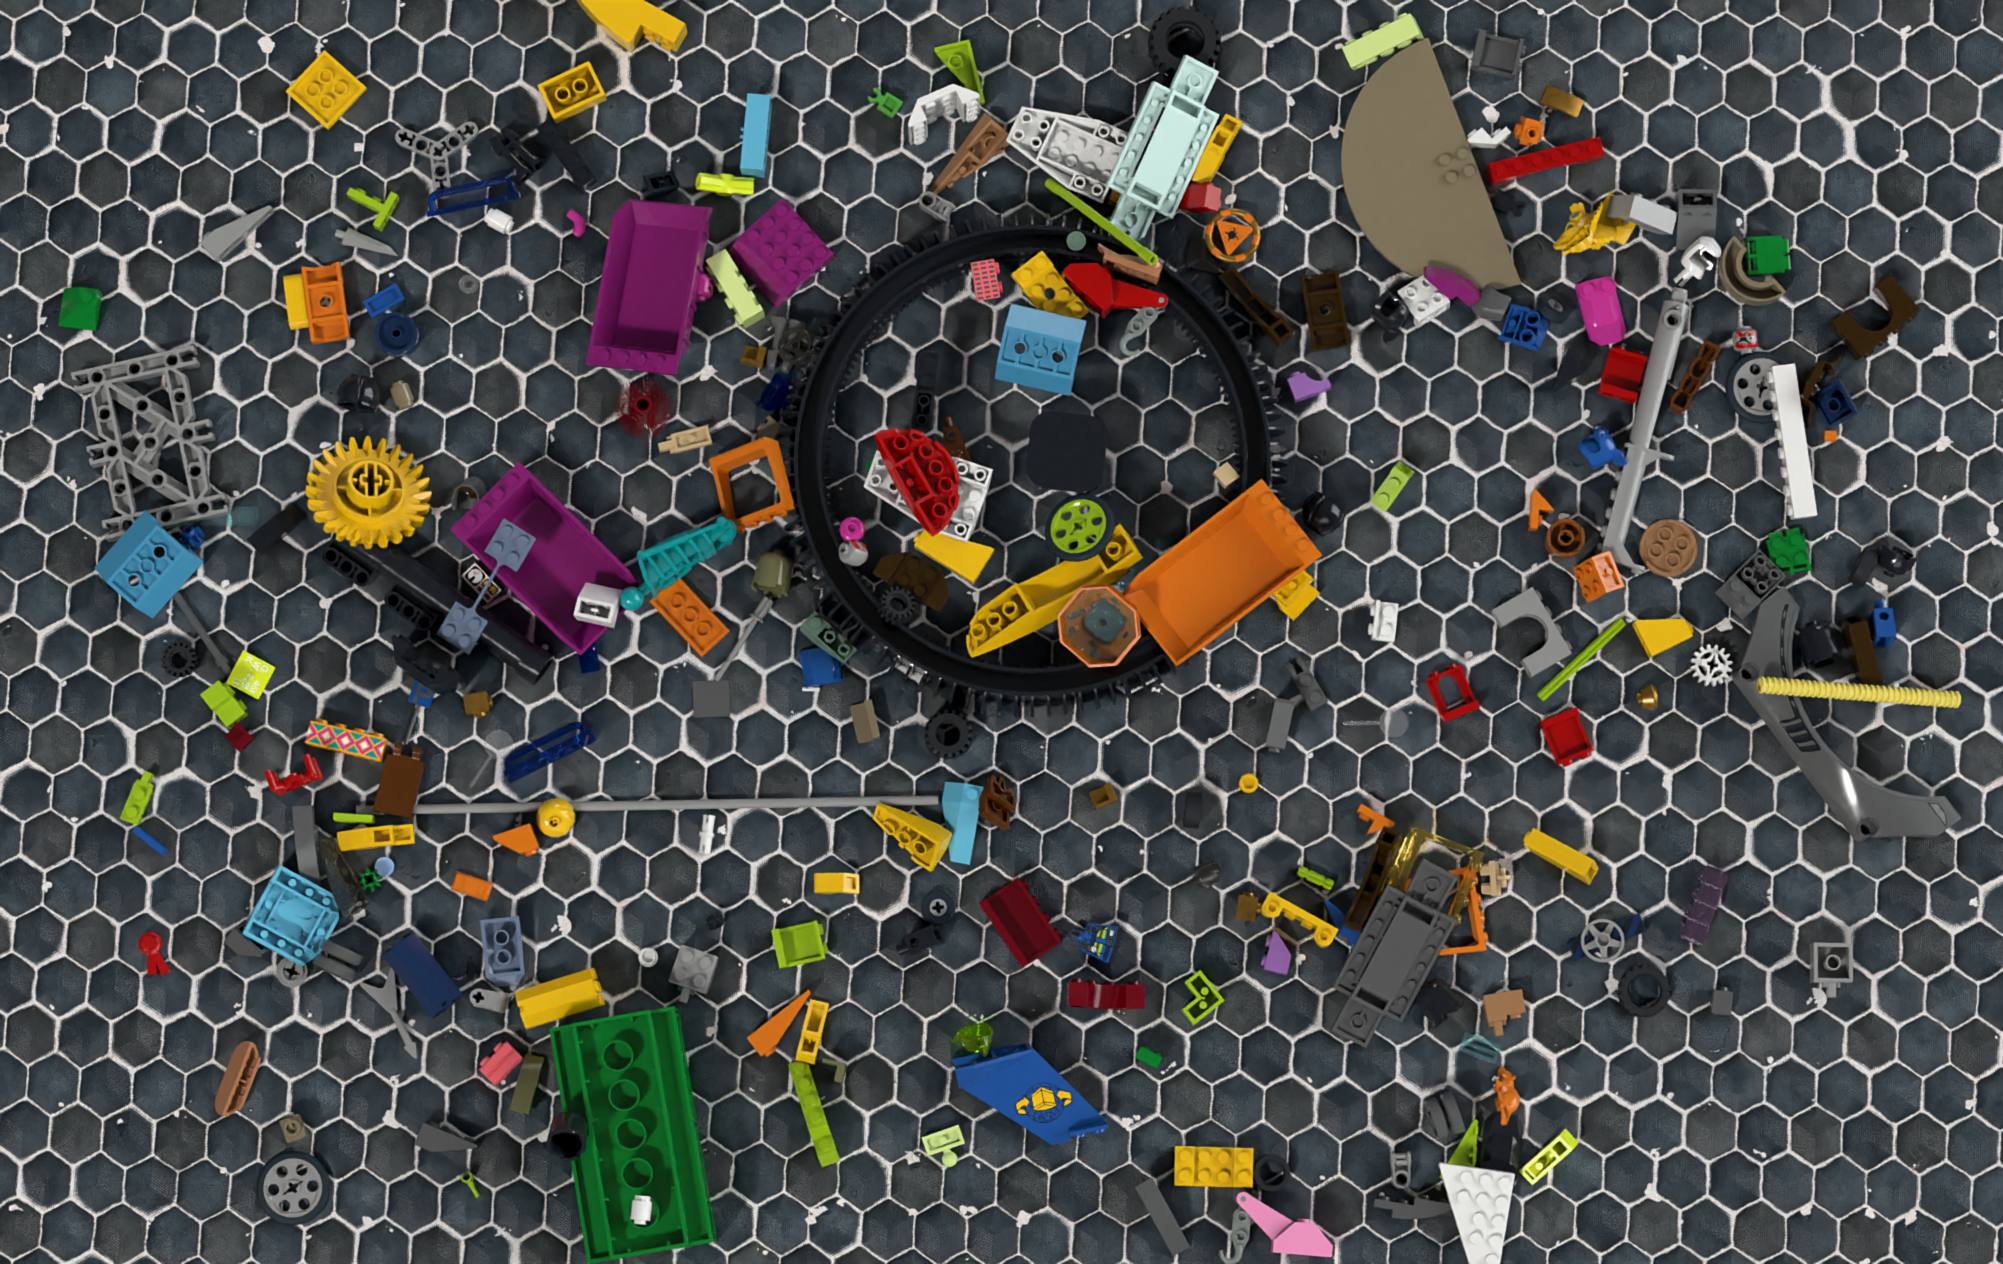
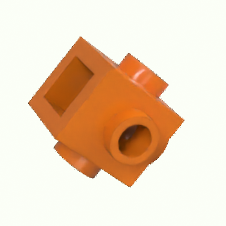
M1521 116L1519 123L1514 128V138L1519 139V144L1529 147L1531 143L1537 145L1543 135L1542 127L1544 123Z

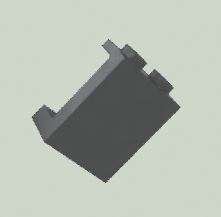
M1479 29L1470 70L1514 80L1516 74L1520 75L1522 63H1519L1520 56L1524 57L1526 45H1523L1524 39L1517 41L1486 34L1487 30Z

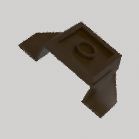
M1838 356L1831 363L1817 361L1812 366L1799 393L1801 408L1810 412L1806 428H1809L1816 413V407L1810 401L1817 390L1815 384L1821 381L1825 372L1832 376L1834 375L1841 361V356Z
M910 552L882 557L873 571L874 575L885 580L890 587L895 588L897 586L899 590L905 588L904 592L907 593L909 591V597L913 596L914 601L923 606L928 605L938 612L942 610L949 598L943 571Z

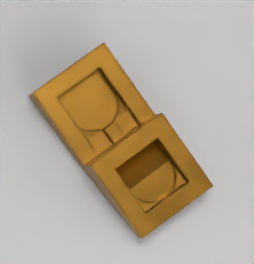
M1546 85L1539 103L1554 111L1559 110L1572 118H1577L1584 100L1558 88Z

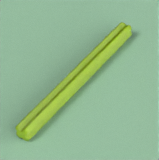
M1618 618L1543 687L1537 693V696L1542 701H1545L1626 626L1623 619Z

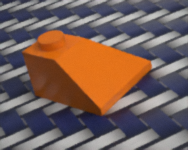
M530 823L493 836L497 843L521 855L525 854L526 857L537 854L536 850L541 849L534 827Z

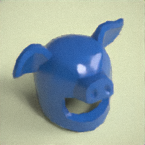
M1596 425L1593 435L1577 442L1578 449L1593 470L1611 461L1618 466H1625L1627 464L1623 452L1616 448L1613 439L1609 435V430L1603 426Z

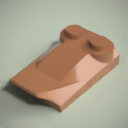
M1100 243L1098 244V250L1103 258L1102 265H1105L1108 269L1157 286L1163 267L1160 259L1155 264L1150 265L1140 257L1119 255Z

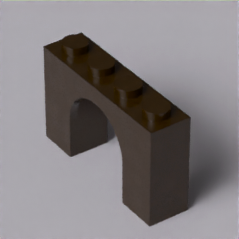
M1890 274L1872 289L1888 309L1889 320L1884 329L1869 331L1862 328L1847 310L1829 324V327L1858 360L1862 357L1868 358L1874 352L1873 348L1877 344L1881 347L1889 340L1887 338L1888 335L1891 333L1897 334L1903 329L1901 325L1905 321L1910 323L1918 316L1916 312L1920 308Z

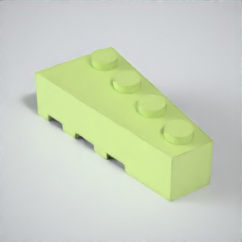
M1401 14L1396 17V21L1392 23L1385 22L1379 26L1380 29L1374 32L1372 30L1367 31L1358 40L1351 39L1347 41L1342 50L1350 67L1353 70H1357L1377 61V56L1379 55L1381 57L1391 55L1397 47L1398 49H1404L1410 46L1415 39L1418 41L1423 40L1424 37L1415 18L1411 14Z
M724 249L708 258L705 269L710 277H715L717 282L714 284L720 293L724 292L727 297L724 301L729 309L733 308L736 312L734 317L739 325L743 324L747 328L764 318L763 308L760 304L758 305L753 292L749 291L745 279L739 274V270L727 250Z

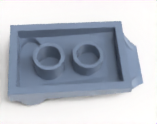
M520 916L480 920L486 979L490 980L496 987L519 985L520 980L525 975Z

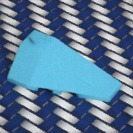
M945 782L942 805L946 829L953 833L948 846L951 862L970 865L979 816V797L983 790L982 786Z

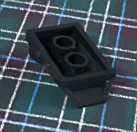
M1497 1112L1491 1118L1484 1121L1478 1168L1514 1173L1513 1185H1516L1524 1128L1517 1115H1510L1507 1125H1501V1113Z

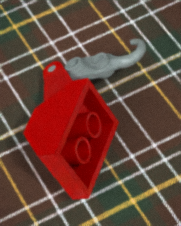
M1098 263L1069 264L1062 271L1063 280L1103 319L1112 311V308L1141 309L1128 323L1125 334L1119 343L1123 354L1127 356L1138 354L1140 352L1139 349L1129 351L1126 348V343L1142 335L1157 319L1158 309H1163L1167 306L1168 297L1162 293L1113 279L1110 275L1111 271L1105 265L1100 266Z

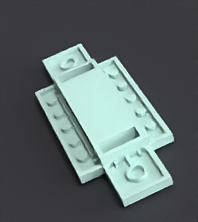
M1188 55L1183 56L1169 88L1152 81L1105 184L1106 187L1121 194L1109 221L1125 233L1130 231L1131 234L1129 236L1138 243L1142 237H1145L1155 212L1173 219L1219 117V114L1204 106L1219 71ZM1164 107L1165 109H1164V111H1163V114H1162V116H1161V118H1160V120H1159V123H1158V125H1157V127H1156V129H1155V131H1154V134H1153V136H1152V138H1151V140H1150V142H1149V145H1148V147H1147V149H1146V151H1145V153H1144V156H1143V158H1142V160H1141V162H1140V165H1139V167H1138V169H1137V171H1136V173H1135V176L1132 177V174H1133V172H1134V170H1135V168H1136V166H1137V163H1138V161H1139V159H1140V157H1141V155H1142V152H1143V150H1144V148H1145V146H1146V144H1147V141H1148V139H1149V137H1150V135H1151V132H1152V130H1153V128H1154V126H1155V124H1156V121H1157V119H1158V117H1159V115H1160V113H1161V110H1162V108Z

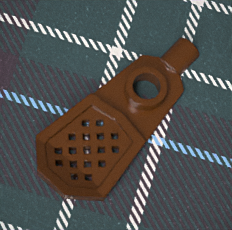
M951 417L944 418L946 426L943 429L945 449L950 455L952 454L951 457L955 456L971 462L958 427L953 425ZM949 433H955L956 437L950 439L948 437Z

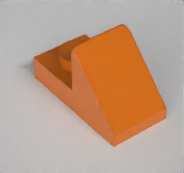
M1532 490L1530 494L1528 531H1536L1538 526H1541L1542 515H1539V513L1554 512V509L1537 490Z
M1363 804L1356 811L1359 814L1358 817L1366 822H1369V820L1373 821L1366 835L1379 832L1384 826L1392 828L1395 822Z

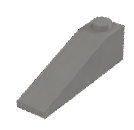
M268 205L212 232H207L202 237L200 244L219 263L275 211Z

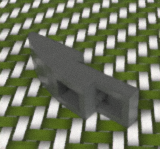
M1380 1195L1378 1199H1373L1372 1207L1391 1210L1390 1218L1396 1219L1428 1218L1451 1210L1449 1200L1438 1198L1437 1202L1430 1201V1196L1424 1195L1413 1198L1412 1205H1409L1410 1201L1398 1199V1202H1392L1390 1197Z

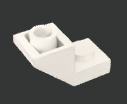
M1507 127L1503 130L1499 128L1491 135L1493 137L1491 138L1483 128H1480L1478 131L1474 129L1468 134L1467 137L1469 139L1467 141L1469 147L1495 149L1510 136L1511 131Z

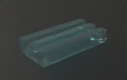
M1465 1032L1458 1051L1495 1065L1502 1046ZM1467 1038L1496 1048V1052L1467 1041ZM1466 1045L1487 1054L1493 1055L1494 1057L1493 1059H1491L1489 1057L1465 1049L1464 1046Z

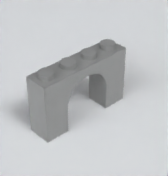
M1533 587L1491 611L1500 629L1522 617L1534 618L1543 625L1546 632L1544 646L1520 662L1529 678L1534 677L1572 654L1570 651L1572 647L1569 641L1563 639L1558 623L1554 624L1551 619L1552 613L1547 606L1544 607L1541 602L1543 600L1538 590H1534Z

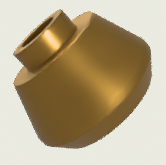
M1652 684L1641 688L1639 693H1636L1637 704L1641 705V708L1654 711L1658 707L1657 690Z

